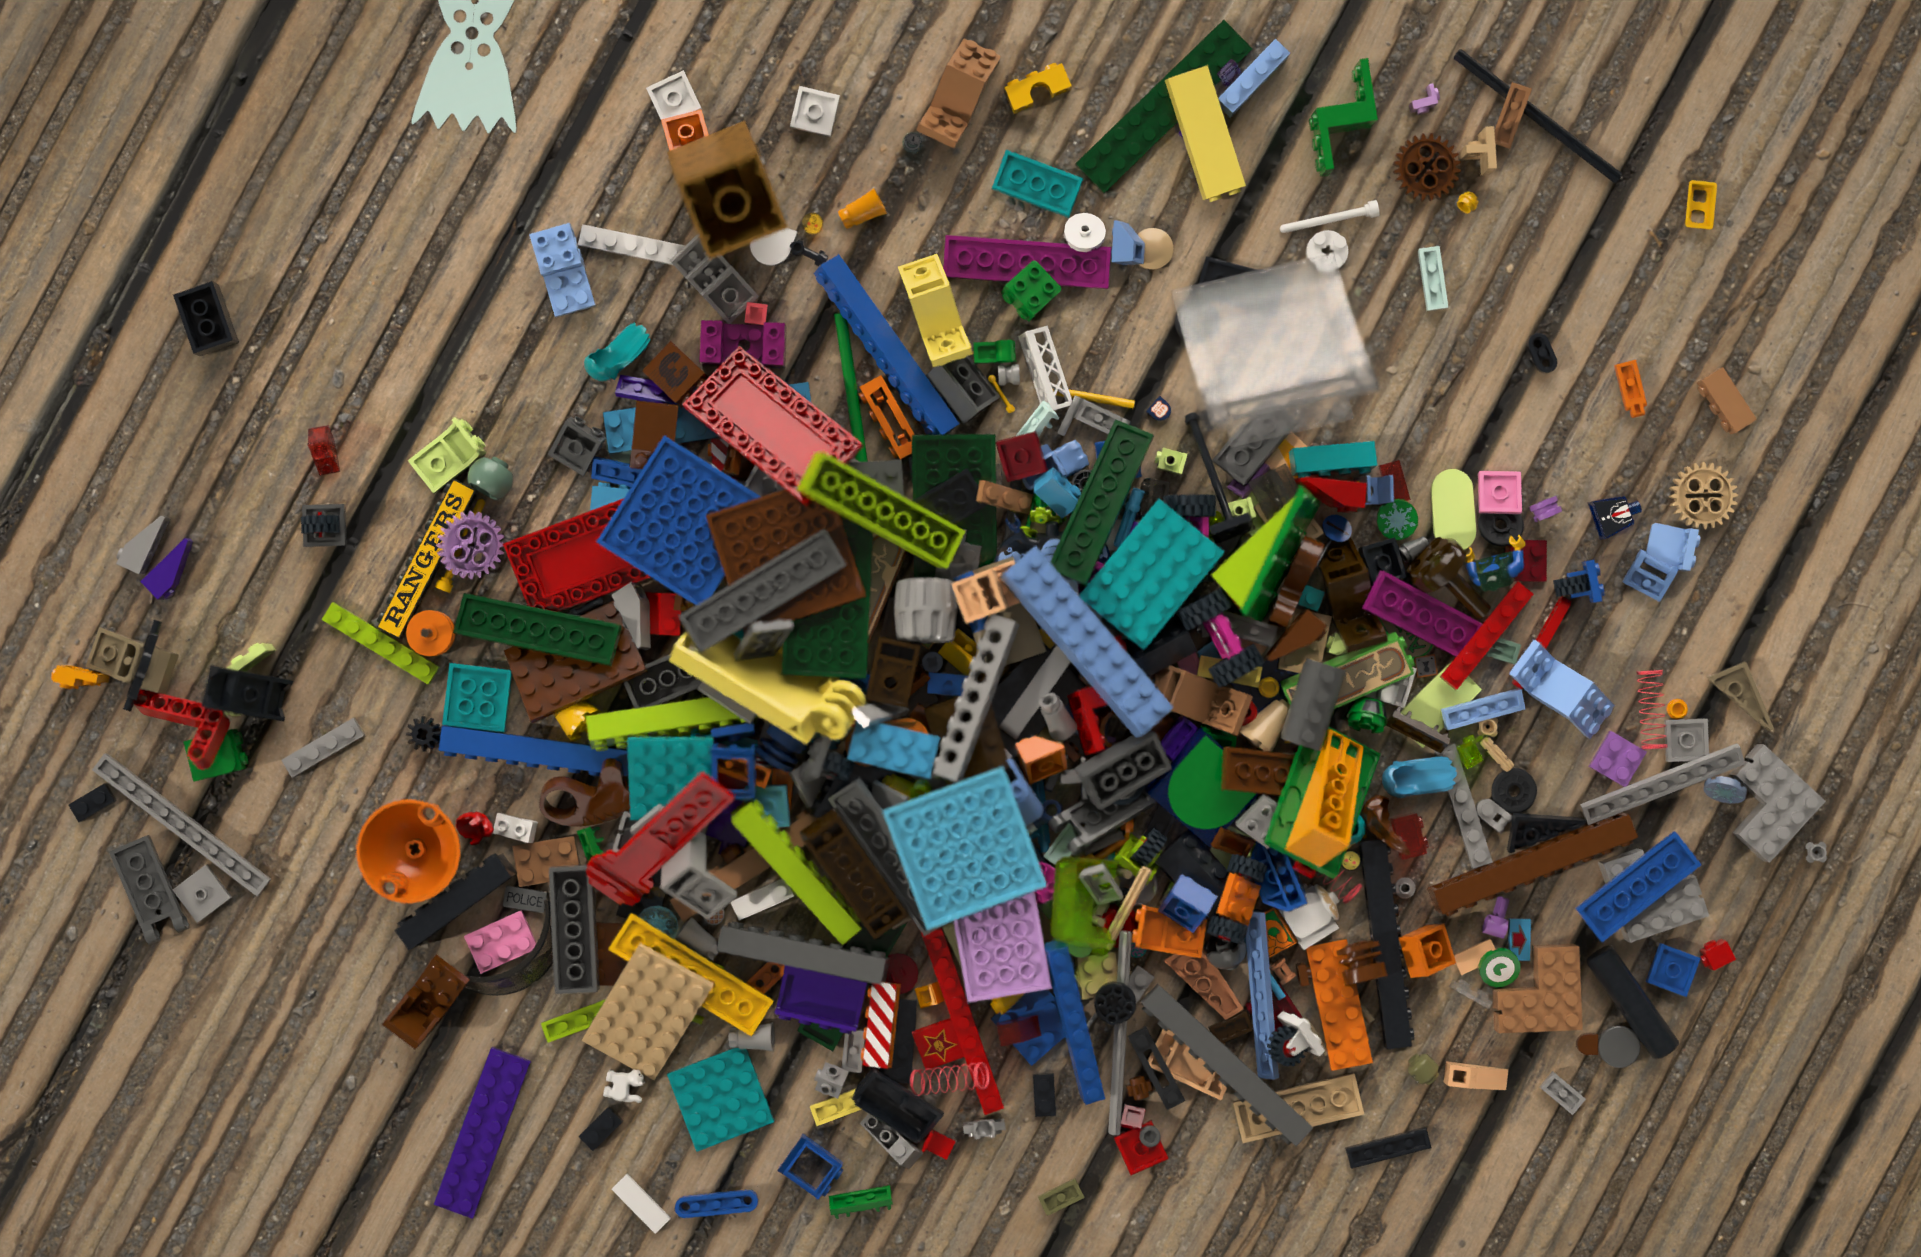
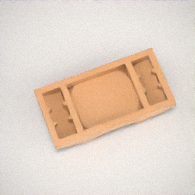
M1162 1028L1155 1045L1173 1078L1222 1100L1227 1088L1219 1081L1220 1076L1216 1072L1211 1074L1203 1066L1205 1062L1200 1057L1196 1060L1188 1052L1190 1048L1185 1043L1181 1046L1173 1038L1175 1034L1170 1029L1165 1031ZM1151 1052L1147 1061L1151 1068L1163 1073L1153 1052Z

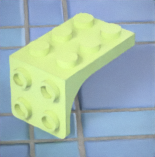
M454 417L452 425L445 432L408 460L434 494L487 453L484 450V447H486L485 443L479 436H473L471 433L473 428L462 418Z
M256 643L248 648L249 653L234 658L231 661L232 665L227 668L247 672L275 652L276 649L272 644ZM223 711L227 716L230 715L231 717L243 715Z

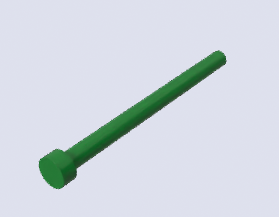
M838 313L834 317L851 434L863 444L862 449L855 455V460L868 462L848 321Z

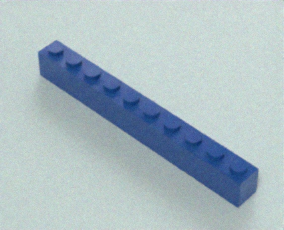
M838 254L820 265L813 273L816 276L817 282L826 290L829 299L835 303L842 317L852 327L854 334L863 342L866 351L873 356L877 366L888 377L889 383L895 387L900 394L901 400L907 404L914 418L920 422L926 435H946L960 423L841 256Z
M446 725L442 726L439 751H444L445 756L456 757L457 753L465 754L467 759L477 760V756L486 757L485 761L498 762V759H504L506 764L511 765L526 762L527 767L539 768V764L547 765L549 770L560 771V767L568 768V772L580 773L581 770L589 771L588 775L600 776L602 763L605 759L615 758L621 762L624 776H629L628 750L608 747L606 751L597 752L596 749L592 750L591 746L587 744Z

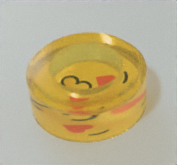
M808 213L802 220V226L807 233L817 234L823 228V220L817 213Z

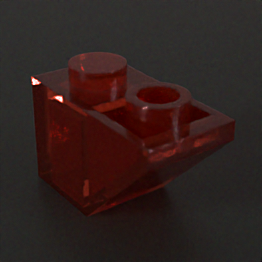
M329 425L308 429L307 445L319 476L340 472L335 440Z

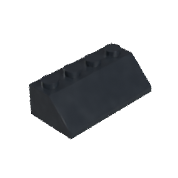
M1189 828L1169 844L1155 863L1174 884L1183 874L1218 896L1205 917L1210 922L1212 916L1218 917L1220 915L1217 913L1229 872Z

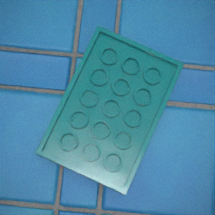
M1158 499L1079 597L1145 650L1224 554V551Z

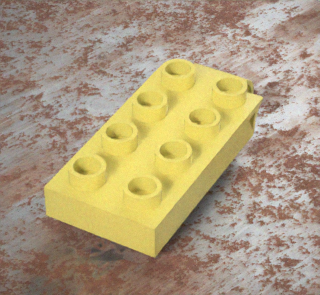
M686 631L675 644L669 660L688 674L697 677L720 691L723 695L730 697L756 713L759 717L766 719L805 744H808L816 732L830 739L837 740L842 738L856 720L851 714L853 709L866 705V699L862 691L850 682L840 681V677L782 675L783 644L775 656L736 661L734 652L741 640L734 634L700 653L690 634Z

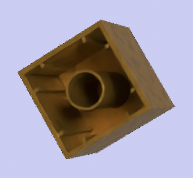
M745 121L667 152L677 185L708 259L788 228Z

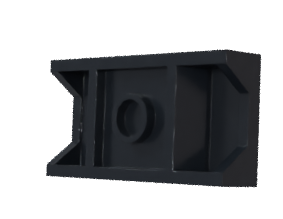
M211 665L201 706L208 709L284 722L285 716L281 707L285 691L292 686L293 681Z

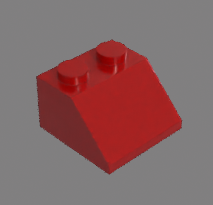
M645 592L650 602V634L682 636L683 623L679 616L684 611L673 610L676 594Z

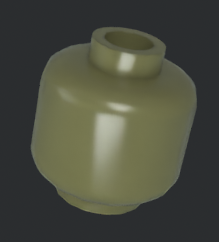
M1415 1054L1409 1059L1408 1073L1419 1084L1429 1085L1439 1076V1066L1428 1054Z

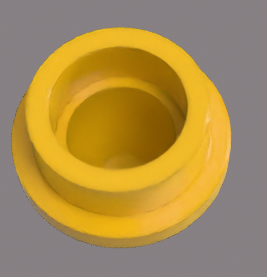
M1465 192L1459 196L1457 206L1464 213L1475 211L1479 202L1478 197L1472 192Z

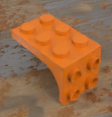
M1142 905L1141 909H1137L1135 922H1139L1138 930L1134 929L1132 935V942L1135 943L1136 948L1201 958L1207 924L1206 918H1204L1195 932L1192 933L1160 913L1158 908Z

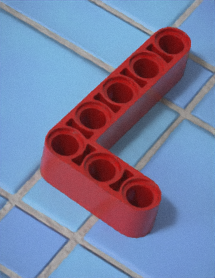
M140 689L138 697L134 702L135 707L143 715L198 728L187 755L200 770L207 769L212 765L230 727V719L223 711L202 707V703L144 689Z

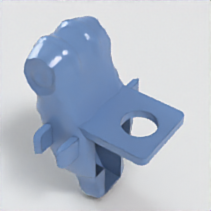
M1076 440L1065 443L1053 451L1047 444L1041 447L1047 469L1050 470L1054 467L1066 478L1078 473L1089 465L1087 455ZM1044 473L1022 478L1025 487L1028 490H1034V481Z

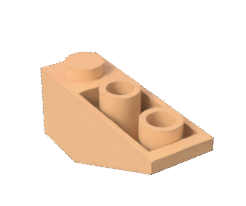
M1446 1062L1443 1082L1447 1086L1506 1090L1508 1069Z

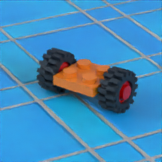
M1235 854L1231 856L1227 868L1229 876L1217 910L1218 914L1227 917V919L1212 916L1207 933L1233 943L1243 944L1248 930L1246 926L1249 925L1261 886L1249 880L1263 883L1268 868L1267 865L1245 856Z

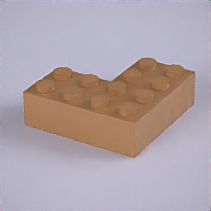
M1575 944L1532 945L1534 987L1493 989V1007L1497 1010H1502V1014L1494 1011V1030L1498 1033L1583 1030L1579 946Z

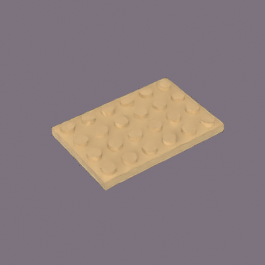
M640 943L581 1041L632 1069L640 1070L641 1074L655 1080L714 983Z

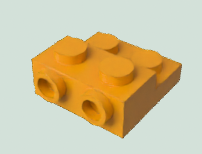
M57 665L51 676L53 682L60 683L59 687L66 689H79V686L86 685L101 686V683H109L110 678L109 675L72 665Z

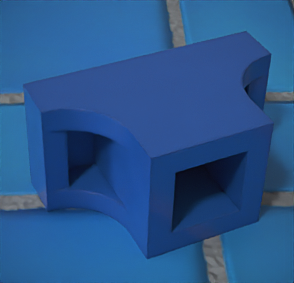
M929 672L931 679L928 681L927 693L961 696L964 691L962 689L963 682L969 676Z

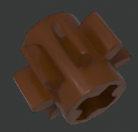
M1144 1075L1129 1079L1130 1084L1126 1085L1128 1095L1134 1096V1100L1149 1097L1148 1091L1153 1090L1150 1079L1145 1080Z

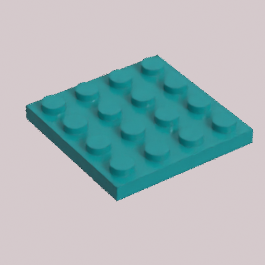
M628 737L630 820H640L658 804L665 807L701 772L712 778L711 748L713 746V737Z
M731 1048L667 1073L696 1152L775 1122L748 1049Z

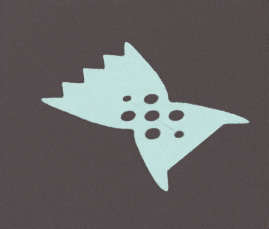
M438 0L444 20L451 29V32L439 47L430 64L414 109L412 124L417 122L425 112L429 111L436 127L440 129L449 115L453 113L462 131H465L471 121L476 116H479L487 133H490L497 121L503 117L509 128L515 133L516 120L508 72L501 50L493 37L494 32L498 30L507 16L514 0H479L475 6L471 0ZM457 10H463L466 13V20L462 23L454 20L453 15ZM485 12H489L493 16V22L489 25H484L480 21L481 15ZM467 28H477L478 37L473 40L468 39L465 33ZM455 41L461 42L464 46V50L460 54H454L451 51V45ZM485 43L489 45L490 53L483 57L478 54L477 49L479 45ZM469 61L473 64L471 70L465 68V64Z

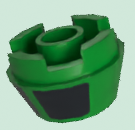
M1371 697L1356 699L1346 715L1349 722L1348 726L1357 731H1360L1362 728L1371 730V733H1381L1388 723L1384 703Z

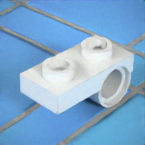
M497 813L493 833L533 843L538 822Z

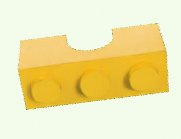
M1052 63L1046 66L1042 72L1033 71L1027 74L1023 80L1014 79L1007 83L1004 92L1014 114L1033 106L1030 92L1037 86H1043L1048 89L1052 98L1071 90L1072 85L1062 63L1058 65Z

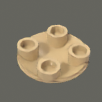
M1148 228L1138 234L1145 243L1144 264L1139 265L1144 269H1159L1165 266L1173 255L1174 248L1170 236L1158 228Z

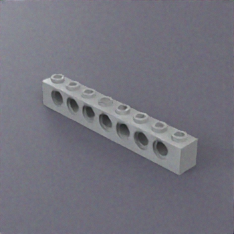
M992 614L991 618L987 619L984 627L986 630L985 635L978 642V654L971 661L969 678L966 677L963 682L962 689L964 691L962 697H959L956 701L955 709L957 710L955 716L949 720V732L947 737L942 739L940 745L942 751L933 763V769H935L933 773L956 782H962L1019 628V624L1015 621ZM1000 633V642L994 644L992 641L993 636ZM989 653H993V661L991 663H986V655ZM981 673H986L987 678L985 682L979 683L978 676ZM973 693L979 694V700L976 703H971L970 701ZM970 712L972 715L971 721L964 723L963 716ZM963 732L964 740L961 743H957L956 735ZM952 752H956V761L950 763L948 760L949 755Z

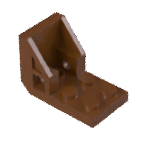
M436 954L415 985L401 999L382 1025L416 1050L440 1023L470 979Z

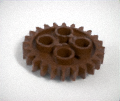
M1422 133L1420 140L1415 135L1412 137L1413 143L1406 140V147L1400 146L1399 148L1402 154L1396 153L1395 155L1399 159V161L1393 162V165L1398 167V169L1393 171V174H1399L1395 182L1401 181L1402 185L1399 189L1406 187L1405 195L1412 192L1413 199L1420 195L1422 202L1426 196H1428L1429 201L1433 200L1434 195L1437 199H1440L1441 192L1445 195L1449 193L1447 187L1450 189L1455 187L1451 181L1457 182L1459 180L1455 174L1461 172L1460 169L1456 168L1461 161H1455L1454 159L1459 153L1452 154L1451 151L1455 146L1453 145L1448 148L1446 145L1449 140H1445L1443 143L1440 142V135L1436 140L1433 139V133L1429 135L1428 139ZM1420 149H1427L1430 153L1429 157H1423L1420 154ZM1435 153H1438V157L1430 165L1429 170L1424 173L1419 182H1415L1417 176L1424 169V165L1431 160ZM1437 161H1443L1446 164V169H1438ZM1408 165H1414L1417 168V173H1409ZM1424 178H1431L1434 182L1433 186H1426Z

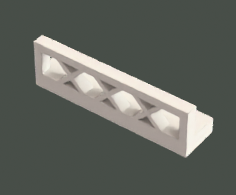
M1048 326L1030 330L1019 335L1018 338L1040 404L1044 400L1049 403L1053 411L1070 406L1072 398ZM1043 332L1045 337L1044 345L1036 341L1034 334ZM1044 352L1051 355L1052 361L1050 365L1043 362L1042 355ZM1050 372L1058 376L1059 380L1056 385L1049 380ZM1057 391L1064 395L1065 403L1057 405L1055 398Z

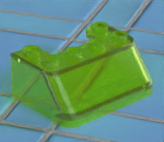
M1062 857L1056 862L1051 935L1056 941L1082 948L1108 950L1113 948L1115 940H1112L1110 931L1103 927H1092L1093 897L1080 880V874L1086 868L1104 864L1115 880L1119 861ZM1101 872L1092 875V877H1099L1105 874ZM1104 883V884H1100V885H1098V886L1106 887V886H1110L1111 884H1110V883Z

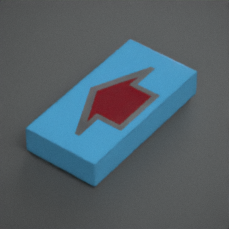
M1509 918L1508 949L1516 954L1519 961H1530L1531 919Z

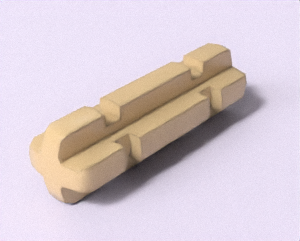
M1486 736L1480 741V745L1487 749L1488 754L1498 764H1501L1500 767L1508 772L1514 767V763L1507 759V756L1497 745L1493 744L1490 737Z

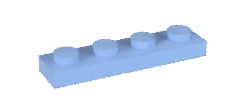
M1517 688L1441 709L1445 729L1451 730L1525 710L1522 689Z

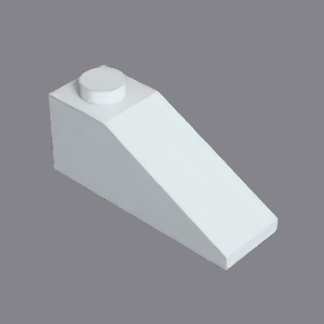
M780 878L731 901L738 920H741L794 897L795 892L783 878Z

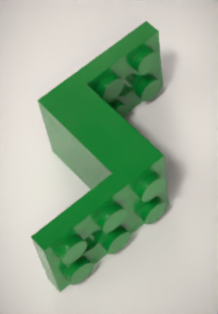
M1368 58L1360 59L1354 70H1352L1353 83L1356 82L1357 90L1355 91L1356 102L1318 107L1311 115V118H1309L1310 131L1314 132L1312 148L1313 151H1317L1318 158L1315 159L1316 172L1320 171V177L1329 176L1334 169L1329 134L1372 128L1378 120Z

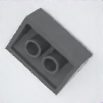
M969 356L948 362L943 366H936L926 374L931 384L963 424L976 417L1000 398V395Z

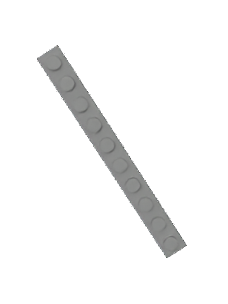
M104 753L92 769L254 895L259 896L272 880L108 753Z

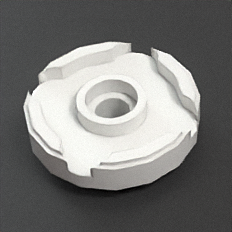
M1081 213L1069 218L1065 224L1064 237L1071 248L1081 252H1090L1091 249H1097L1102 245L1106 229L1104 223L1098 217L1088 213Z

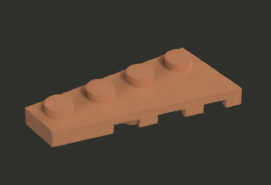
M1204 946L1201 958L1172 954L1163 960L1225 1020L1243 1010V1007L1218 968L1208 961L1204 952Z

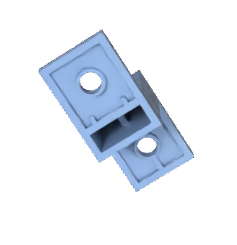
M1533 640L1509 673L1531 697L1570 720L1589 739L1599 731L1600 725L1605 718L1610 716L1615 706L1594 682L1555 660L1536 640Z

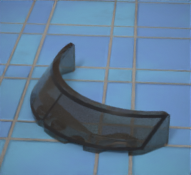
M550 897L544 900L545 918L543 929L538 942L530 954L518 965L501 974L487 977L466 976L470 980L464 987L465 989L483 995H508L528 988L533 982L538 981L547 973L553 964Z

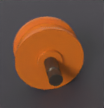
M426 610L419 612L408 623L406 629L407 641L410 647L418 654L424 656L442 655L452 647L456 635L453 633L454 623L446 614L439 611Z

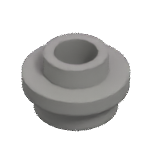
M1403 877L1396 881V894L1399 897L1409 898L1414 894L1415 884L1411 879ZM1404 884H1407L1409 886V889L1406 892L1402 891V886Z

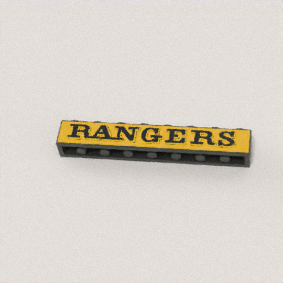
M453 479L452 482L449 481L444 489L446 494L443 500L437 502L434 508L436 513L433 519L430 518L425 525V530L427 531L424 537L418 539L415 545L417 550L414 556L411 555L406 562L407 570L404 575L401 574L396 582L398 587L395 593L392 592L386 602L388 606L385 612L382 611L378 616L377 622L379 624L377 628L399 639L404 638L409 621L416 615L442 564L440 560L444 556L437 554L442 549L436 546V544L442 543V540L437 537L438 535H444L441 527L447 529L449 526L446 521L453 523V516L460 519L461 512L467 516L479 491L458 480Z

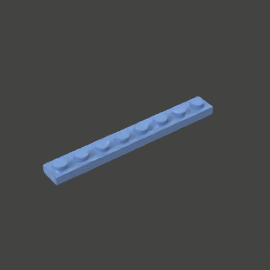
M1253 912L1249 925L1246 926L1248 928L1246 947L1257 1075L1259 1078L1274 1080L1279 1078L1278 1062L1270 1057L1271 1055L1268 1054L1270 1048L1267 1047V1043L1271 1044V1041L1268 1040L1269 1036L1274 1037L1272 1032L1275 1031L1266 919L1264 912Z

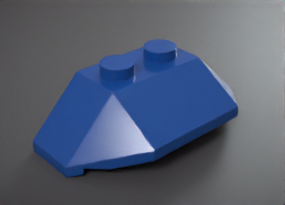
M1256 841L1251 859L1268 866L1263 883L1255 882V884L1261 886L1259 894L1263 903L1286 912H1291L1307 905L1305 888L1298 872L1293 869L1294 862L1292 858L1271 847L1267 849Z

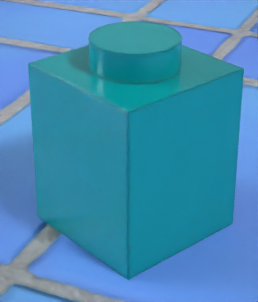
M1306 585L1297 606L1318 612L1325 592Z

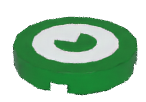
M1506 948L1490 950L1481 957L1478 964L1482 980L1492 987H1505L1511 984L1521 971L1520 962L1516 954Z

